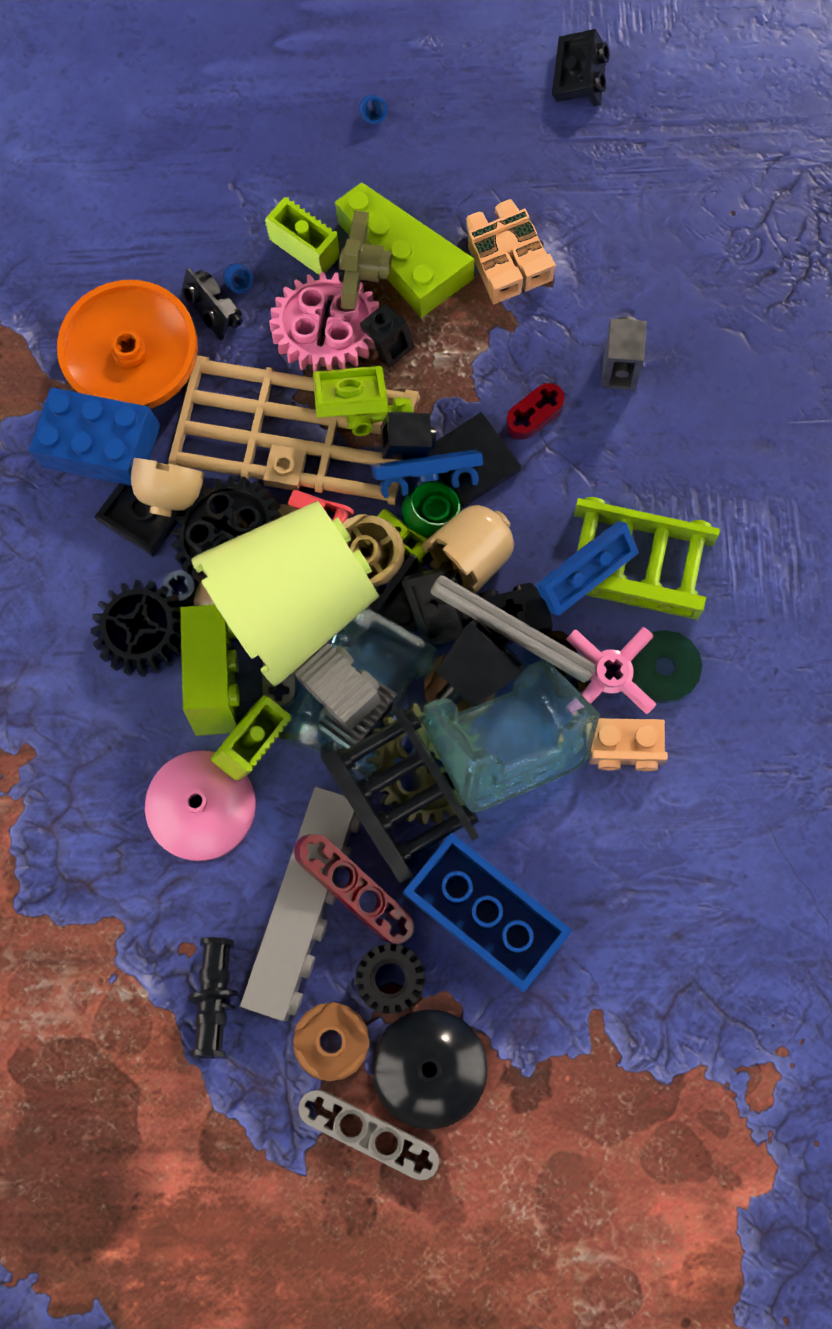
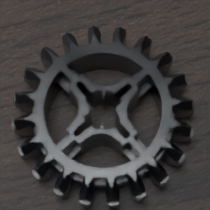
M135 580L131 590L126 583H121L120 589L122 593L117 595L113 590H108V596L111 598V601L109 603L98 601V606L104 612L92 614V619L100 624L90 628L91 634L94 637H98L93 642V645L97 650H103L100 658L104 662L111 661L110 667L115 671L123 667V672L127 676H131L137 667L138 674L141 677H146L148 667H151L156 674H160L161 668L159 663L164 661L170 667L173 665V661L169 657L171 653L178 656L182 655L181 648L177 643H181L180 607L184 606H178L180 599L176 594L166 597L169 592L168 587L162 586L157 590V585L154 581L150 580L144 589L142 582ZM136 605L133 612L122 615L127 609ZM154 605L166 611L168 619L167 628H163L159 623L154 622L155 614L152 611ZM143 623H145L148 628L139 629L138 634L133 630L135 627L141 628ZM115 628L119 629L123 634H127V652L117 648L114 640ZM154 641L160 642L153 649L144 652L148 644Z

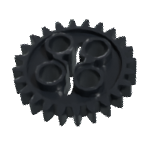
M229 476L226 485H224L219 479H215L214 489L210 490L205 484L202 485L203 495L198 496L193 505L184 510L186 512L185 516L175 517V520L181 525V528L171 531L178 539L171 544L178 552L175 559L182 564L181 568L198 583H201L207 576L203 571L200 573L196 571L191 561L193 557L234 539L235 537L228 532H236L240 536L283 516L279 512L281 508L279 503L273 498L274 496L269 490L263 488L258 481L255 480L251 484L246 477H242L238 483L233 476ZM209 518L217 522L226 531H219L213 524L205 520Z

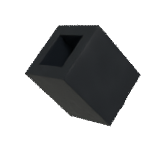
M388 412L380 426L382 459L405 460L426 457L431 448L435 447L436 428L431 427L430 413Z

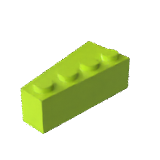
M361 182L335 201L338 224L349 236L355 210L369 212L366 244L384 246V250L392 251L388 281L420 318L424 317L474 279L475 259L364 183Z

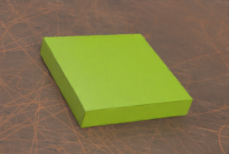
M382 366L313 372L317 418L388 412V399Z

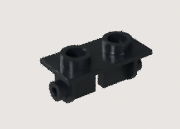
M187 268L181 292L185 300L190 305H193L201 315L205 325L212 329L220 340H223L227 327L231 326L235 329L242 324V312L228 296L220 300L216 299L223 296L224 291L209 272L198 270L194 273L190 268Z

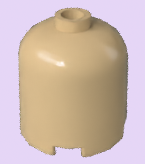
M473 505L460 511L423 542L422 551L424 553L430 552L434 560L429 564L432 569L439 568L443 561L451 560L453 568L458 569L461 574L463 587L476 594L509 560L515 543L509 528L510 522L500 511L494 512L484 506Z

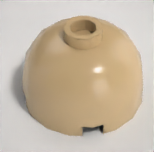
M134 458L131 471V486L137 499L151 506L149 513L171 517L172 510H185L196 501L202 487L204 472L183 466Z
M358 514L347 519L343 523L351 538L347 545L352 553L359 549L372 571L367 574L369 580L374 587L389 583L398 573L404 562L405 546L400 533L390 522L378 516Z

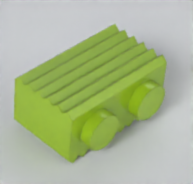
M284 197L266 217L265 222L267 232L269 233V240L319 276L321 272L326 273L340 257L337 231L332 232L331 227L327 228L326 224H321V220H316V217L311 216L310 212L305 213V208L300 209V205H295L294 201H289V197Z
M263 695L253 704L210 758L211 761L235 781L243 779L257 765L261 757L266 754L274 740L279 737L278 735L283 732V729L291 721V715L268 696Z

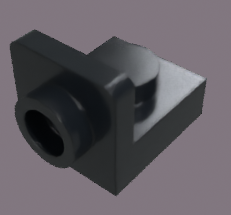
M386 304L381 305L360 323L361 330L374 341L381 362L388 368L415 347L407 321Z

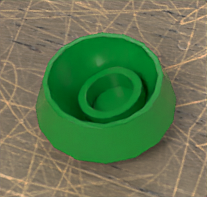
M435 481L422 483L410 491L402 502V515L405 523L410 529L425 538H429L462 511L458 495L454 490L444 483Z

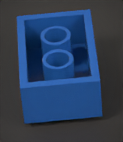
M50 387L29 452L43 468L131 486L134 458L150 459L161 424L148 406Z

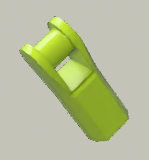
M383 509L378 517L390 522L400 533L405 546L404 554L407 557L411 553L418 557V563L422 565L424 563L422 558L427 554L422 551V545L427 538L410 529L408 525L387 509ZM410 538L417 542L412 550L405 545Z

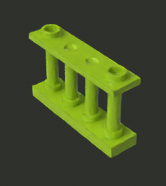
M597 497L577 499L574 517L584 519L577 551L591 540H594L598 522L614 525L616 522L621 521L627 523L631 535L633 529L654 534L645 579L641 580V582L626 579L627 577L624 575L626 564H624L587 593L586 596L695 620L700 618L704 611L706 597L698 595L695 586L704 545L713 547L720 533L719 528L711 527L712 525L709 522L703 520L687 522L609 505ZM668 537L690 542L681 586L676 588V590L664 588L659 582Z

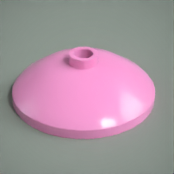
M212 751L187 752L168 761L156 773L146 794L145 816L153 837L171 854L190 861L213 860L231 852L247 836L255 817L256 797L249 777L246 775L243 779L235 781L211 761L210 758L215 753ZM197 795L201 796V806L192 808L190 806L191 799Z

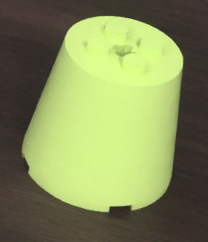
M315 501L222 543L191 559L198 573L203 571L207 576L201 582L251 659L259 655L265 663V666L260 670L273 686L285 680L380 597L367 576L372 571L359 549L352 553L347 545L351 538L338 517L331 520L319 501Z

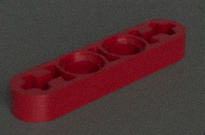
M317 834L304 835L297 841L294 847V855L299 865L376 935L386 942L396 944L406 942L411 937L414 923L410 914L331 841ZM319 844L318 854L324 859L331 861L324 865L319 859L310 858L308 860L307 856L310 852L306 848L307 845ZM343 865L349 871L350 877L344 887L338 888L332 881V873L335 868ZM370 890L375 894L377 901L374 909L366 913L360 908L359 899L365 891ZM384 913L391 919H400L398 922V926L401 929L400 932L389 933L392 928L385 919L378 917Z

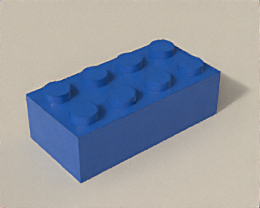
M452 832L403 891L404 896L521 993L527 990L573 931Z

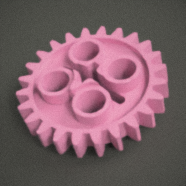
M321 272L319 280L316 281L308 274L307 283L302 284L296 279L294 280L295 290L284 287V298H275L276 307L271 308L272 319L269 320L273 343L278 344L280 355L287 353L288 363L291 364L299 359L300 370L305 369L308 364L313 366V372L319 371L321 366L325 367L326 370H333V366H338L339 369H346L345 363L347 362L357 367L358 355L368 359L369 348L376 349L374 341L361 330L360 323L379 308V302L373 301L372 291L364 293V284L362 282L360 283L355 310L341 308L343 282L339 281L338 273H335L331 280H327L325 273ZM333 300L330 306L331 317H328L326 322L328 301ZM326 324L325 341L323 346H319L320 341L322 340L321 329H323Z

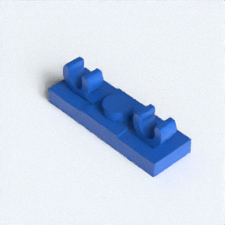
M475 449L371 464L373 477L376 480H382L380 483L382 496L388 498V486L393 482L399 483L402 495L408 494V484L402 478L408 476L418 477V482L434 481L439 479V473L452 470L450 482L453 487L457 488L459 487V475L463 472H468L470 483L477 485L479 476L472 467L483 465L482 452Z
M616 522L609 529L604 530L600 536L591 540L564 561L556 570L551 571L543 580L535 584L540 597L545 600L551 614L556 616L562 614L639 553L627 523Z

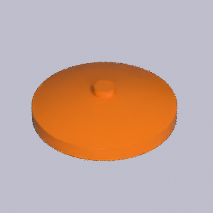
M142 280L113 281L98 286L86 293L66 314L57 339V356L60 368L75 392L148 406L150 409L165 403L181 390L191 376L198 354L195 326L183 303L167 289Z

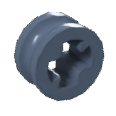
M181 570L169 573L164 578L162 586L168 587L169 592L166 597L175 595V591L172 588L173 584L177 582L180 585V581H185L184 584L188 590L185 594H182L181 591L179 592L180 603L178 606L191 603L194 600L197 587L191 575Z

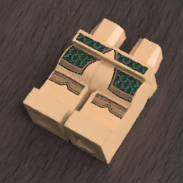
M512 199L501 202L495 207V214L498 220L488 223L483 212H476L466 218L468 249L475 259V264L493 305L521 294L522 287L526 292L551 282L554 278L556 265L550 253L547 254L544 250L537 232L529 220L526 209L519 211Z

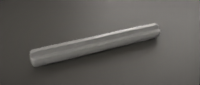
M440 575L434 582L431 594L578 680L586 682L593 676L596 666L586 658L447 577Z

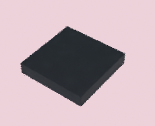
M482 412L438 439L435 447L431 448L427 456L475 449L482 452L483 465L472 467L479 476L477 485L470 483L468 472H463L459 475V487L457 488L453 487L450 482L452 470L439 473L445 484L451 487L458 495L463 508L521 471L520 463Z
M119 483L94 518L145 553L154 557L171 534V531L178 524L175 517L184 516L186 512L184 510H172L171 517L149 513L151 506L137 499L133 493L132 486Z

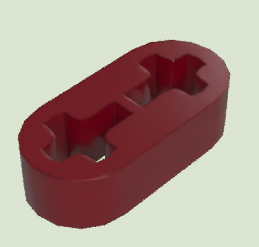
M544 383L515 404L508 411L506 418V429L509 435L519 440L528 439L562 412L565 396L563 390L556 384ZM543 396L548 399L555 397L554 406L548 403L539 409L542 405ZM532 414L528 419V427L522 424L518 427L515 426L517 416L520 419H525Z

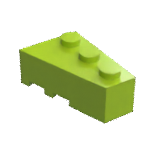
M215 604L180 607L183 711L196 736L231 733L239 723L237 706L240 704L238 684H235V672L238 671V656L236 649L232 647V638H236Z

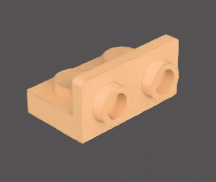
M590 718L589 764H598L599 770L614 771L620 770L621 765H636L637 771H657L658 766H663L667 762L668 753L665 752V720Z

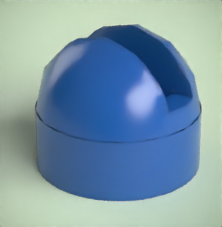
M367 95L359 104L360 115L368 123H380L387 115V104L378 95ZM369 101H371L373 110L376 114L374 116L370 115V111L367 104Z
M234 263L230 264L226 271H224L223 280L230 290L237 294H242L252 286L253 273L244 265ZM236 274L241 278L238 283L233 279Z

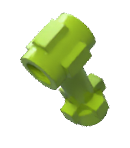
M393 398V405H388V412L413 413L411 399ZM388 412L345 415L348 429H352V433L356 436L368 435L373 430L372 423L383 421Z

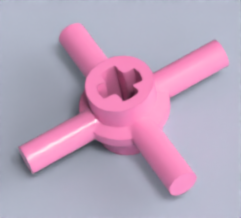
M642 627L621 651L610 649L600 652L575 629L566 640L587 660L594 663L596 669L590 678L591 683L568 706L569 709L577 716H580L602 692L615 694L622 691L647 715L657 704L632 682L633 665L631 661L654 637L653 634L645 627ZM604 664L608 667L614 664L618 668L615 672L618 680L614 676L610 680L604 676L607 671Z

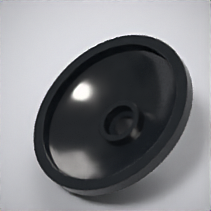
M419 1010L396 1020L381 1036L372 1061L374 1087L384 1107L401 1122L421 1129L444 1128L466 1117L479 1102L487 1080L486 1054L477 1034L457 1016L440 1010ZM433 1062L436 1065L437 1073L433 1077L423 1075L422 1066L424 1063Z

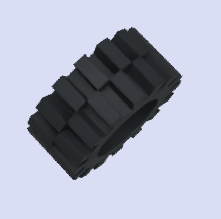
M385 943L384 945L371 948V951L364 954L356 969L355 985H357V992L360 998L363 999L368 1007L385 1014L401 1013L411 1008L420 998L425 985L424 969L420 960L410 949L399 944ZM385 964H396L405 973V984L395 994H385L376 985V973Z

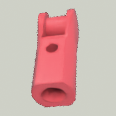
M295 489L292 491L287 504L298 510L315 501H319L326 512L327 510L335 512L331 520L338 517L342 524L348 517H352L354 514V510L346 505L327 501Z

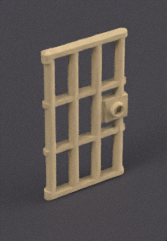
M197 355L196 363L189 379L168 465L173 464L240 476V478L246 477L248 480L249 478L263 480L265 486L292 491L295 489L299 491L300 486L314 488L315 492L323 493V490L385 500L388 501L389 505L396 504L399 483L397 482L391 483V486L388 487L389 497L384 498L380 492V485L327 476L330 459L366 465L398 461L382 459V453L334 445L337 427L348 429L345 416L317 418L315 409L268 402L272 385L314 392L313 377L277 372L271 367H267L265 370L209 361V357ZM203 373L262 383L259 400L200 391L198 386L201 375ZM386 389L388 404L393 405V398H410L413 413H415L417 403L420 400L419 391L406 389L405 392ZM194 404L253 413L255 416L251 431L190 421ZM264 416L326 425L328 430L325 443L260 433ZM383 421L372 423L373 430L371 433L381 434L380 426ZM186 435L246 444L247 449L244 461L238 462L184 453L182 448ZM257 446L270 448L267 466L253 464ZM307 455L321 457L318 475L304 473Z

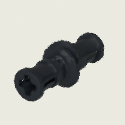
M206 937L200 939V946H203L202 969L199 971L200 991L188 995V1002L198 1006L195 1025H197L195 1050H191L190 1057L225 1059L226 1052L222 1051L224 1027L227 1021L225 1010L235 1009L234 1005L226 1002V998L238 995V991L227 988V984L230 981V971L228 970L230 948L234 947V940Z

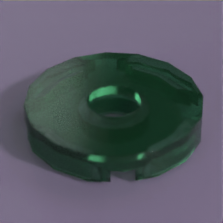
M669 630L651 632L654 637L631 661L633 665L632 682L655 702H677L690 694L700 680L703 667L700 652L693 642L681 633ZM660 658L671 660L675 667L674 673L668 676L661 675L655 668V662Z

